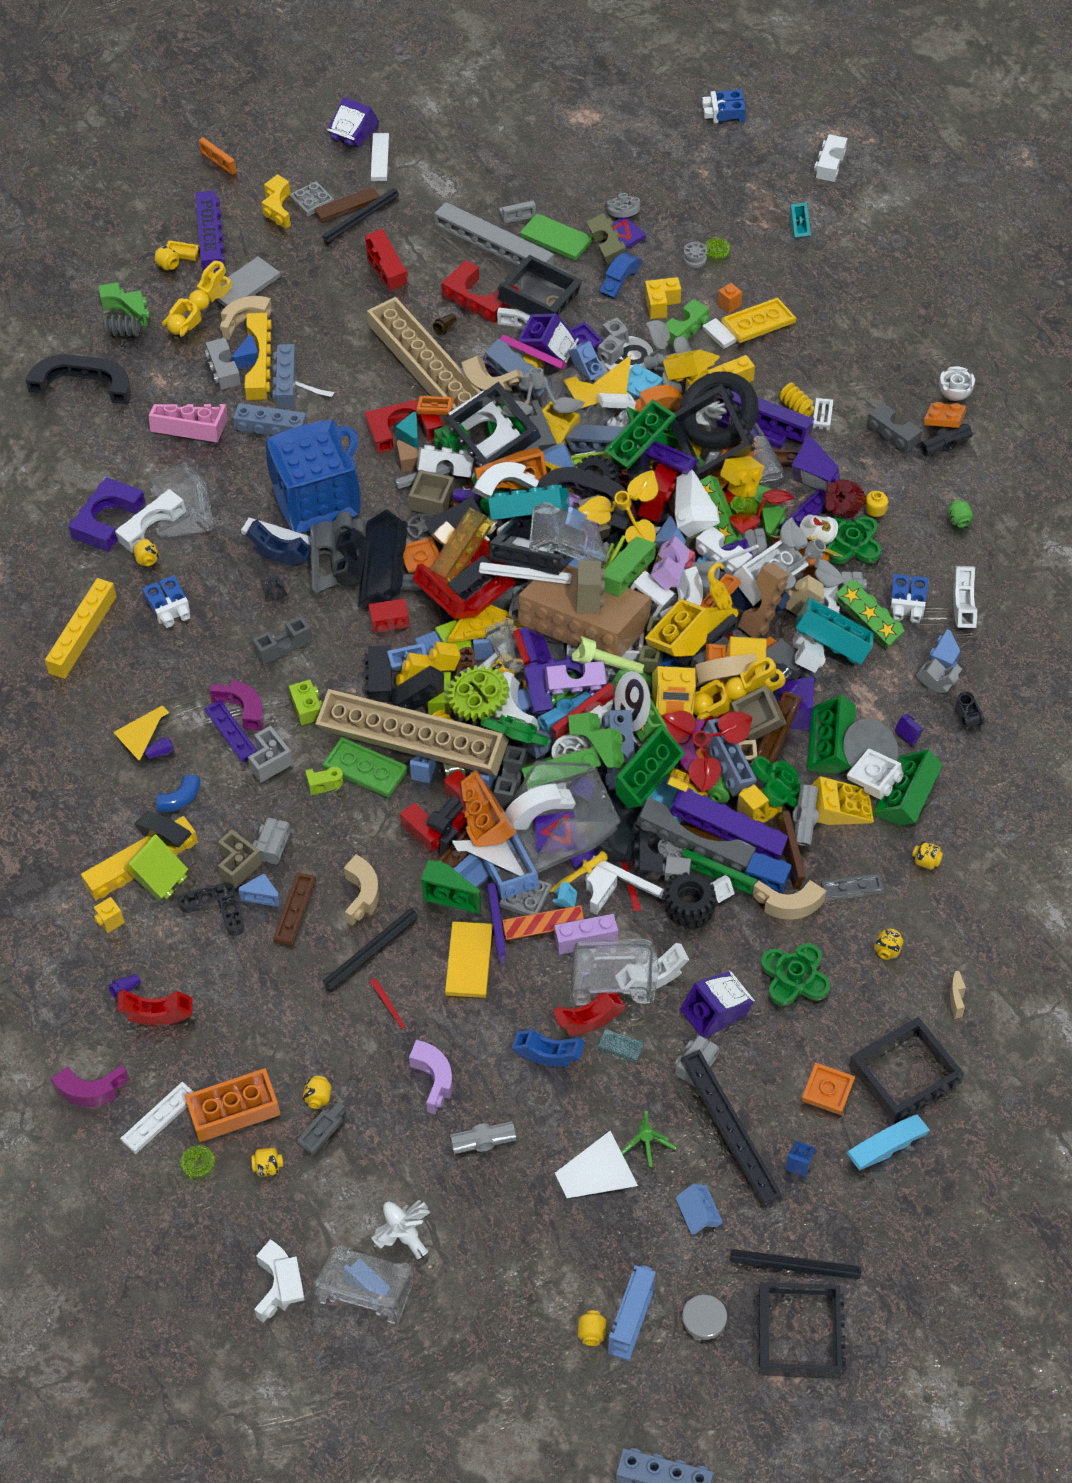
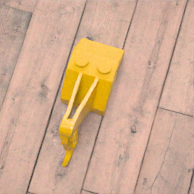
M722 563L713 564L707 576L710 583L709 591L717 607L704 608L680 598L645 637L649 646L673 656H693L706 643L707 634L712 632L731 614L738 617V610L731 607L732 600L725 585L714 576L715 570L718 567L724 569Z

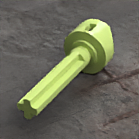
M582 636L580 646L572 653V660L581 664L590 663L593 659L599 662L604 661L605 664L623 670H635L637 673H643L644 664L596 649V642Z

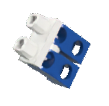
M742 89L720 91L717 93L716 91H711L710 97H702L705 119L713 118L714 123H718V120L727 121L728 119H738L739 122H745L746 109Z
M893 574L890 614H892L894 620L901 621L903 620V615L910 616V621L919 623L921 617L924 616L929 578L912 576L910 593H908L910 576ZM903 580L906 584L896 583V581ZM916 582H921L924 584V586H917L914 584Z
M175 575L159 581L160 586L156 582L142 588L144 600L152 609L159 624L163 623L168 628L175 624L174 618L180 617L182 621L190 619L188 600ZM173 583L172 586H169L167 588L165 587L166 584ZM150 590H156L155 593L148 594Z

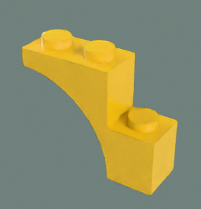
M277 174L264 184L266 199L262 201V212L265 217L270 218L276 224L287 229L291 226L290 215L282 207V204L287 196L291 194L289 181Z
M436 641L429 655L408 653L406 660L402 663V670L396 677V685L402 684L430 665L440 671H455L461 657L457 644Z

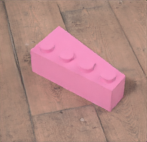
M154 404L149 414L150 432L210 442H218L228 421L226 404H220V407H211V404H204V407H194L193 404H186L183 407H178L177 404Z

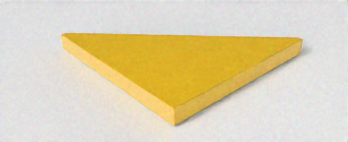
M490 605L477 617L459 619L447 642L513 634V631L516 629L521 630L525 626L518 624V620H513L509 616L508 611Z

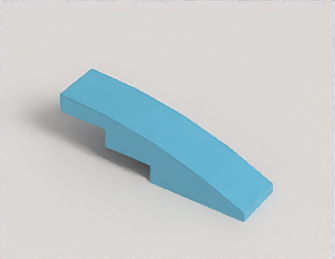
M916 1114L868 1138L849 1150L847 1155L856 1167L861 1170L890 1158L894 1152L906 1148L912 1141L926 1136L930 1129Z

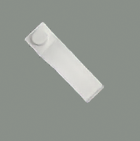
M505 671L503 674L508 681L510 697L506 698L507 705L501 704L503 711L497 709V716L490 714L491 719L499 721L501 714L506 717L509 715L525 720L530 726L535 724L538 726L537 730H539L540 724L534 716L522 712L519 706L518 688L520 682L514 677V674Z

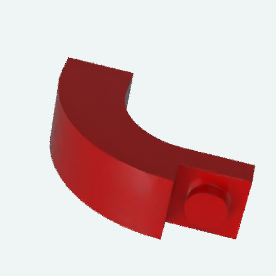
M122 990L118 992L117 1011L128 1015V1021L138 1024H172L192 1016V997L175 991L163 998L149 999Z
M604 990L593 1001L582 1007L571 1009L558 1006L553 1013L557 1018L558 1025L565 1028L569 1035H581L607 1024L626 1007L617 992Z

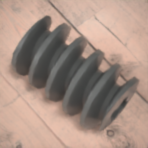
M105 314L104 328L106 334L111 336L113 333L116 337L119 334L122 337L126 334L128 337H131L133 334L134 337H138L141 330V318L138 316V319L135 320L134 315H132L131 320H129L128 316L125 315L124 320H122L121 315H118L117 320H115L114 315H111V319H108L107 314Z

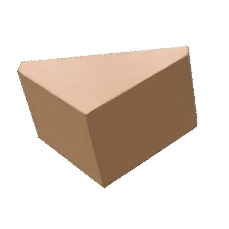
M398 440L397 453L401 472L418 470L416 467L419 450Z

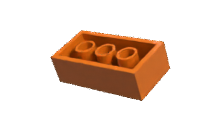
M266 1068L184 1095L199 1143L280 1115L278 1102Z

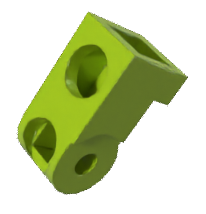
M330 767L327 771L314 773L313 769L305 770L310 795L336 790L343 785V772L339 767Z

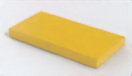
M775 298L722 318L721 323L739 343L796 323L797 318L779 298Z
M452 922L445 996L486 998L493 924Z

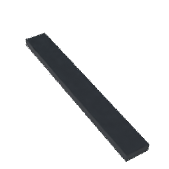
M700 1049L681 1057L680 1061L761 1205L766 1206L782 1198V1193Z

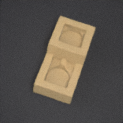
M955 971L950 991V1002L954 1019L963 1017L965 1009L962 998L964 997L966 987L959 971Z

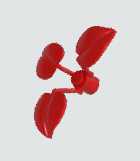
M779 489L768 490L763 493L764 498L757 515H743L737 501L740 498L729 490H723L728 505L732 503L736 505L738 514L730 516V523L741 533V536L749 529L754 530L755 526L760 523L759 517L765 502L779 504L795 499L792 494Z
M676 711L662 715L667 725L666 730L677 743H686L691 735L693 736L694 744L701 748L704 759L696 758L689 766V776L702 792L708 791L718 782L722 771L721 764L716 758L708 759L705 748L710 745L711 738L724 735L729 743H741L749 735L752 723V716L747 713L729 712L718 721V727L722 732L707 734L704 731H697L693 733L692 731L696 728V720L691 713Z

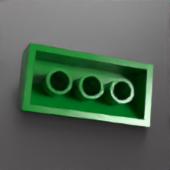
M652 399L611 442L604 452L620 469H628L677 417L676 414Z
M842 694L813 707L807 770L838 774L852 768L844 753V737L848 728L855 723L856 705Z
M660 725L615 777L616 794L627 808L642 806L686 754L663 725Z
M930 749L900 755L897 762L902 765V780L892 785V791L889 796L884 795L881 800L879 799L873 811L875 816L898 825L913 824L918 820L919 814L943 765Z

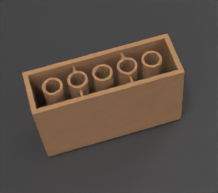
M568 565L562 571L572 574L570 584L533 580L519 594L518 624L577 648L581 644L582 636L596 642V649L620 657L627 652L648 628L650 620L651 597L627 588L619 597L604 592V607H600V614H577L578 568Z

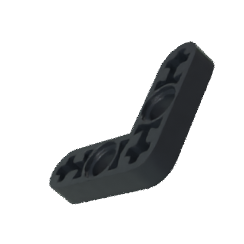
M222 883L186 892L179 896L178 905L182 912L191 913L220 905L227 932L232 936H238L244 932L245 926L235 888L231 883ZM228 890L229 895H225L224 891ZM209 894L212 896V899L203 901L202 897ZM189 900L190 904L186 905L185 901ZM228 906L236 907V910L232 913L225 911ZM232 919H236L237 928L233 927Z

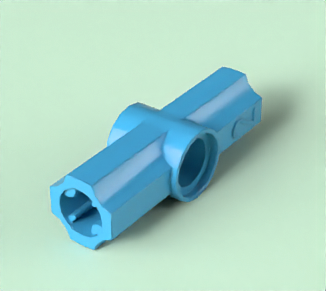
M584 692L571 700H559L556 708L538 717L541 729L545 732L552 729L554 724L590 698L591 695Z

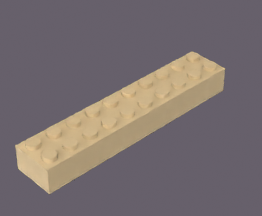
M396 297L367 310L368 325L431 396L454 398L451 411L481 392Z
M331 689L327 691L316 721V725L324 732L474 771L477 770L478 772L497 776L509 741L500 732Z

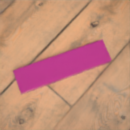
M502 335L500 339L508 345L565 370L567 366L565 362L509 336Z

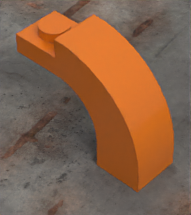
M670 385L654 386L639 393L641 397L635 401V409L641 411L654 399L674 413L679 410L683 395L677 388Z

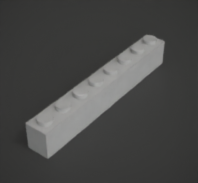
M445 202L434 213L435 226L519 266L522 259L525 260L531 255L554 266V254L454 205Z

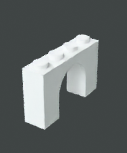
M484 390L479 394L475 395L474 397H472L471 399H469L468 401H466L465 403H463L462 405H460L459 407L449 412V415L453 414L458 409H460L468 402L473 400L475 397L483 393ZM495 400L461 423L466 431L484 421H492L497 424L495 432L476 446L486 459L520 436L517 429H512L513 424L510 419L503 417L505 414L502 413L501 407L495 406Z

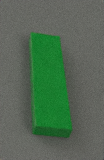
M685 849L683 851L682 858L691 859L690 869L716 880L726 875L730 878L732 887L753 895L757 879Z

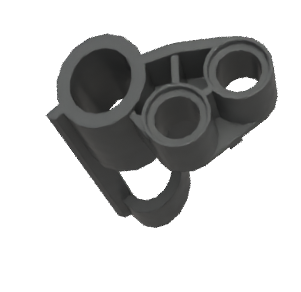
M348 512L338 513L336 520L333 522L324 521L316 525H310L312 590L316 594L327 588H334L342 584L333 576L335 561L345 558L344 553L338 548L340 533L355 528L366 538L365 522L361 519L352 520V515ZM329 554L332 556V573L320 578L319 555Z

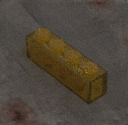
M469 508L433 562L430 570L447 582L452 581L465 569L494 523L484 514Z

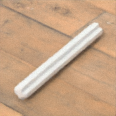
M481 562L479 566V572L482 574L570 584L572 580V574L565 572L556 575L530 568Z

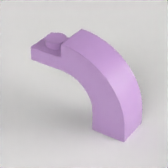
M416 1040L409 1056L410 1067L422 1070L433 1078L434 1085L426 1105L428 1113L436 1114L438 1107L441 1108L443 1105L444 1097L450 1099L452 1095L451 1067L447 1058L439 1049L429 1043Z

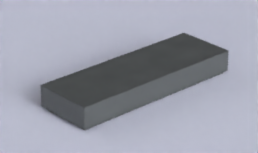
M880 873L821 881V887L826 890L825 901L884 893Z

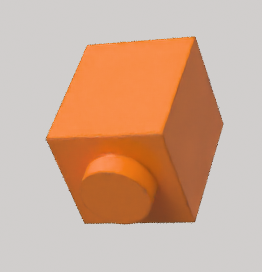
M730 283L718 291V306L728 314L741 307L742 291L734 284Z

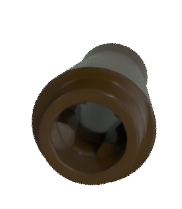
M450 313L447 316L436 319L433 324L434 331L439 335L446 334L457 321L456 316Z

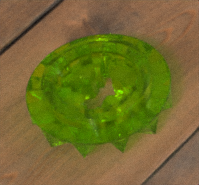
M712 238L705 243L707 255L710 258H724V256L729 255L731 246L725 239Z
M202 1145L192 1146L183 1153L180 1161L181 1168L185 1174L190 1175L192 1178H202L203 1175L210 1174V1170L214 1167L215 1157L208 1147ZM201 1156V1161L203 1164H199L198 1167L195 1168V1164L193 1161H197L198 1158H200Z

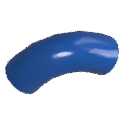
M185 775L182 777L180 787L176 791L166 794L158 793L157 812H175L188 806L197 796L201 784L200 778L195 775Z

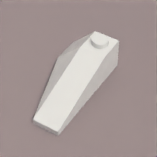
M693 470L687 475L682 474L678 476L676 483L675 516L677 528L687 537H691L720 523L718 508L712 502L709 494L705 491Z

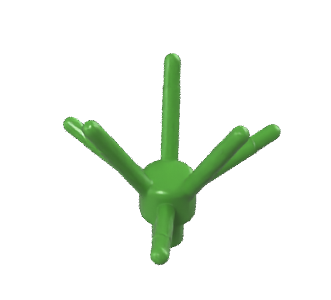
M645 1110L644 1120L640 1122L638 1134L621 1153L624 1155L641 1139L645 1142L648 1165L652 1167L649 1141L655 1139L673 1150H676L677 1147L668 1142V1137L653 1130V1127L648 1124V1111Z

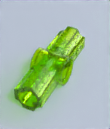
M735 496L730 502L731 509H734L736 514L757 515L760 503H757L753 496Z

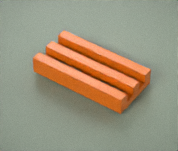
M420 396L416 411L418 414L449 415V412L453 409L454 398Z

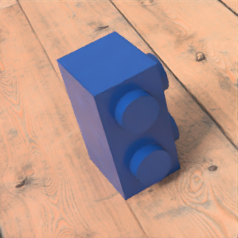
M754 852L747 867L746 875L757 879V882L758 880L774 891L783 894L790 877L792 865L783 860H776L765 854Z

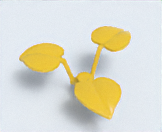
M651 470L634 478L629 483L627 492L619 491L616 493L612 508L609 499L597 496L587 501L578 510L587 515L586 521L604 525L611 520L610 512H613L617 506L618 509L628 512L634 525L630 526L625 532L627 543L631 542L636 536L654 543L656 532L653 524L646 519L636 523L630 511V499L648 502L656 497L658 484L655 473Z

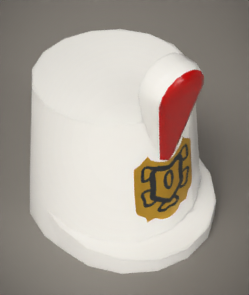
M807 515L802 520L800 529L804 532L807 539L813 541L818 538L827 545L835 539L838 533V523L831 517Z

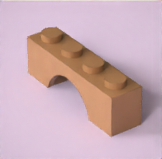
M772 562L761 567L756 584L762 594L760 608L753 607L744 611L738 625L739 628L753 638L763 636L768 632L770 621L775 616L776 606L780 603L781 594L788 584L787 580L790 574Z

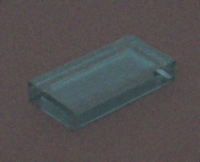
M605 1029L599 1042L598 1050L637 1063L644 1047V1042Z

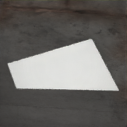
M611 1131L555 1172L566 1198L638 1186Z

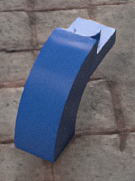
M622 253L617 256L605 273L607 277L600 292L616 299L626 278L630 274L636 275L643 260L628 253Z
M531 1029L517 1031L512 1050L520 1056L539 1064L568 1067L570 1061L580 1059L585 1042L581 1038L567 1040L549 1039Z

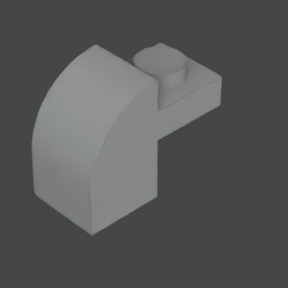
M935 658L924 663L916 677L926 687L939 693H945L958 680V675L962 668L958 664L945 668Z

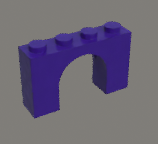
M106 477L98 485L94 494L89 497L84 507L79 510L75 519L70 522L71 538L109 552L118 540L115 533L116 529L95 520L96 515L107 508H120L137 514L145 503L143 490Z
M572 656L565 657V660L557 661V659L547 660L546 664L541 665L538 662L528 664V667H525L523 672L532 715L547 713L553 709L551 695L547 693L546 667L566 665V671L572 672L581 678L583 677L582 666L584 664L573 661ZM585 689V692L589 693L591 696L597 692L590 691V689Z

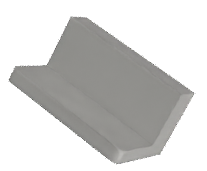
M534 201L502 207L499 209V212L505 224L533 218L536 215V205Z

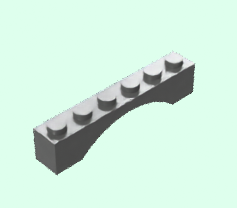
M650 797L643 804L635 823L641 829L656 833L662 839L675 842L681 848L692 850L696 854L741 873L746 871L756 847L739 839L714 841L699 837L678 823L665 804Z

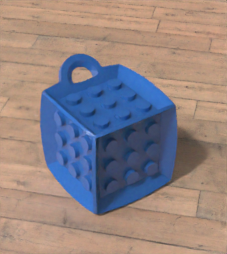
M326 420L301 425L266 439V460L269 475L281 512L292 531L298 533L310 531V525H316L324 521L333 522L336 520V515L340 512H348L352 517L360 513L361 492L353 458L358 445V435L354 428L349 426L339 427L334 420ZM342 436L349 437L350 442L346 451L341 442Z

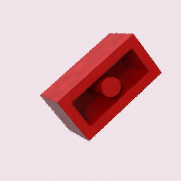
M405 599L369 604L373 633L410 627Z

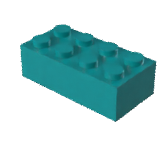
M562 485L546 486L547 490H544V487L530 488L529 492L527 490L511 491V495H509V492L495 493L493 498H488L491 520L565 511L570 507L568 488H562Z
M808 597L797 614L796 629H798L800 634L814 638L815 642L820 645L825 644L833 652L845 655L853 663L862 664L873 647L874 632Z

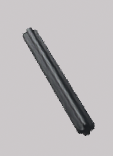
M396 188L389 190L322 235L324 242L332 241L399 196L398 190Z
M412 908L408 909L323 980L324 986L329 990L334 988L417 918L416 911Z
M732 1249L730 1253V1261L735 1263L857 1280L861 1276V1267L737 1249Z

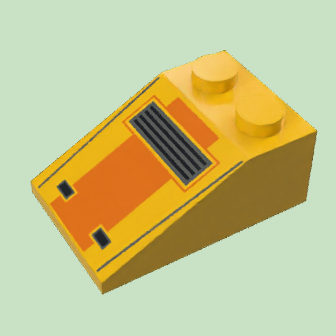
M657 666L652 673L653 703L661 717L663 714L676 711H687L693 715L696 689L695 668Z

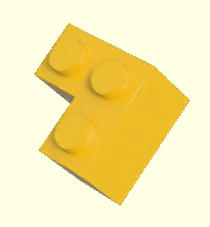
M678 277L645 281V299L650 319L666 318L667 305L681 303V286Z
M751 456L725 459L720 476L729 481L727 490L741 500L754 498L765 466Z
M752 785L749 788H744L739 793L737 812L744 813L755 821L765 823L781 813L782 807H775L770 804L762 789Z

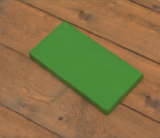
M538 213L520 232L521 238L575 261L593 241L592 236Z
M343 737L340 738L322 764V768L328 770L330 767H339L343 772V778L390 798L408 771L407 765Z

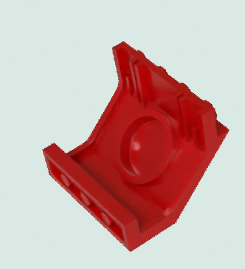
M475 529L467 530L460 551L436 571L432 572L424 564H417L412 579L454 619L477 617L516 583L513 577L496 575L467 601L461 599L447 586L450 581L479 557L487 556L489 558L490 543ZM491 560L494 564L515 566Z

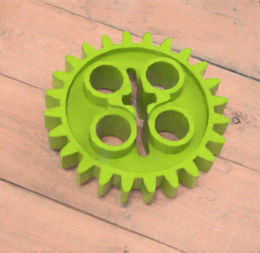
M483 664L478 669L477 665H475L474 670L467 667V673L460 671L461 677L455 676L456 682H450L452 688L448 689L449 695L447 696L449 704L454 713H458L459 718L464 716L466 721L471 717L473 722L477 718H480L482 722L485 716L491 718L490 714L497 716L496 710L503 711L501 704L507 705L506 698L510 697L507 679L503 673H499L498 669L493 671L492 666L486 669ZM469 683H472V684L475 686V688H476L477 691H474L473 686L470 685ZM480 695H483L484 700L487 701L488 704H486V703L482 700V698H481Z

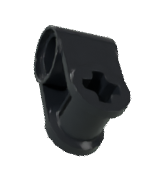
M967 691L961 692L956 701L955 711L959 716L962 727L969 729V726L984 725V715L974 695Z

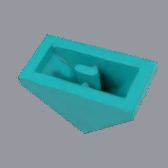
M807 202L790 204L789 225L794 238L811 235Z
M412 412L396 425V435L402 442L418 449L416 412Z

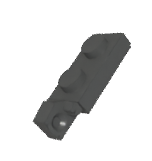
M338 1101L331 1110L328 1108L323 1110L297 1139V1145L314 1156L343 1121L341 1117L346 1112L345 1106Z

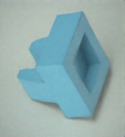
M562 882L560 888L554 891L558 898L553 899V902L560 907H574L577 891L568 882Z

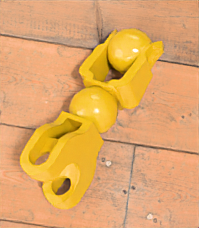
M213 261L203 271L201 280L197 285L198 290L191 292L188 299H179L169 311L170 314L163 320L162 325L167 326V329L172 334L180 335V337L184 336L188 330H192L201 322L200 311L208 307L209 301L213 302L217 298H223L230 291L232 282L228 277L224 276L226 269L222 262ZM220 268V269L214 274V269ZM186 311L191 312L187 319L182 315Z
M765 657L751 663L746 671L740 673L741 677H733L726 684L721 683L719 680H713L701 687L698 692H695L693 713L698 716L697 720L698 718L704 720L709 716L715 717L729 712L732 709L731 703L733 700L736 701L763 686H767L772 691L781 688L785 684V675L782 671L776 669V664L771 658ZM770 664V667L763 671V667ZM776 676H779L778 681H776V682H771V681H770V679H772V678H774V677H776ZM721 692L722 700L714 704L711 695Z

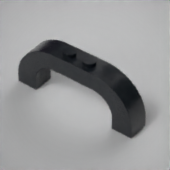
M69 354L54 355L38 362L30 370L26 378L28 392L45 394L53 380L63 376L109 382L111 384L109 393L112 403L128 405L131 398V387L127 372L121 365L108 359Z
M562 467L552 470L540 478L537 487H544V490H547L546 486L562 485V488H577L594 495L606 497L611 501H615L617 492L626 491L619 483L606 475L599 476L592 470L587 469L585 471L575 467ZM631 500L630 511L634 519H636L635 507ZM616 506L609 525L613 531L625 535L626 530L634 525L626 510L622 511Z

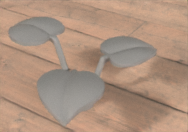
M659 320L647 322L646 325L649 328L653 344L657 350L645 356L644 365L647 369L654 368L655 371H664L663 384L673 386L681 392V381H675V379L668 380L665 368L661 367L663 360L669 356L659 354L661 350L668 346L667 341L670 339L668 327ZM680 336L674 340V350L676 352L674 354L691 351L689 343L684 337Z
M538 367L530 369L519 383L520 389L528 391L526 402L515 401L524 413L528 415L533 410V407L528 405L532 390L545 387L552 403L555 404L553 408L557 412L570 413L585 404L583 401L568 397L559 398L556 401L548 386V380L544 377L543 369ZM505 405L502 413L515 417Z
M793 518L788 519L783 524L780 530V537L787 547H795L797 550L806 548L805 556L789 570L784 564L774 562L790 574L787 580L788 584L784 590L791 589L795 585L796 579L791 572L807 558L816 559L814 565L817 568L815 575L825 586L834 587L846 581L832 564L820 559L823 556L822 552L826 549V545L821 539L816 538L808 543L804 532L796 525Z

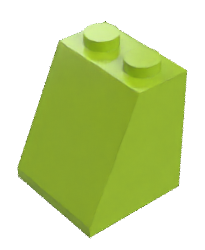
M155 834L126 865L124 870L160 901L163 897L167 899L174 892L172 887L176 883L180 885L186 879L187 875L185 873L188 868Z

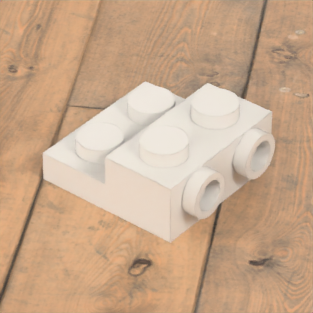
M869 748L847 774L848 780L864 787V792L880 800L884 795L889 796L892 791V785L895 782L899 783L903 777L901 763Z

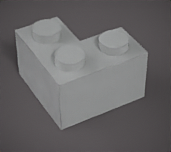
M271 725L254 735L256 748L259 751L250 755L248 760L250 770L260 783L293 765L291 750Z

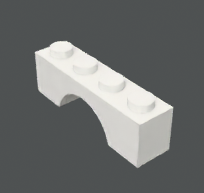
M170 489L115 531L118 542L133 554V547L139 540L145 539V531L151 524L161 520L174 522L187 512L183 499Z

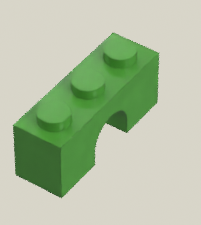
M694 299L683 308V321L671 318L666 323L670 333V339L667 343L674 346V340L677 337L682 336L688 340L690 336L696 334L699 328L708 323L710 318L709 308Z

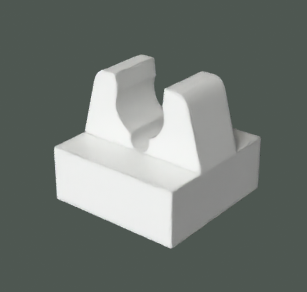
M724 875L710 883L715 887V901L717 903L734 895V890L728 876Z

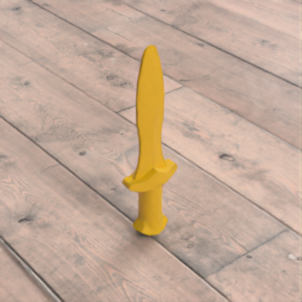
M600 851L599 855L590 861L583 860L584 864L582 867L559 881L550 892L552 893L560 888L562 882L570 883L586 872L591 874L592 868L602 861H607V854L604 851Z

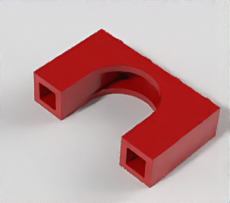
M465 260L441 282L442 295L495 324L498 321V308L511 309L512 306L497 299L498 289L485 296L470 293L468 289L479 280V267Z
M419 399L367 411L365 412V423L378 454L394 450L393 437L390 432V427L394 423L404 420L412 412H416L417 423L422 427L427 441L434 439V430L444 426L440 415L418 414L416 409Z
M459 769L444 779V791L450 797L458 798L464 805V809L456 817L452 825L453 828L458 830V834L463 828L468 826L464 812L466 811V806L463 801L461 781L466 776ZM414 802L400 813V823L432 853L436 849H440V839L444 835L427 826L429 815Z

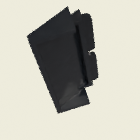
M387 509L368 520L366 524V539L368 541L358 606L362 609L368 608L369 604L392 601V596L400 594L402 587L403 555L406 548L408 522L402 521Z
M601 769L598 772L592 799L596 808H592L589 812L583 840L588 844L587 849L595 850L594 856L599 855L600 851H604L607 854V860L628 863L631 859L632 845L635 840V834L632 831L633 824L636 822L642 806L627 808L617 796L616 790H609L605 781L607 769Z

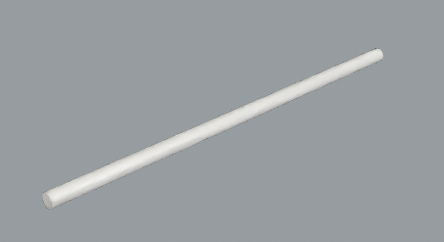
M754 545L733 555L720 559L715 563H723L737 556L759 548V546Z

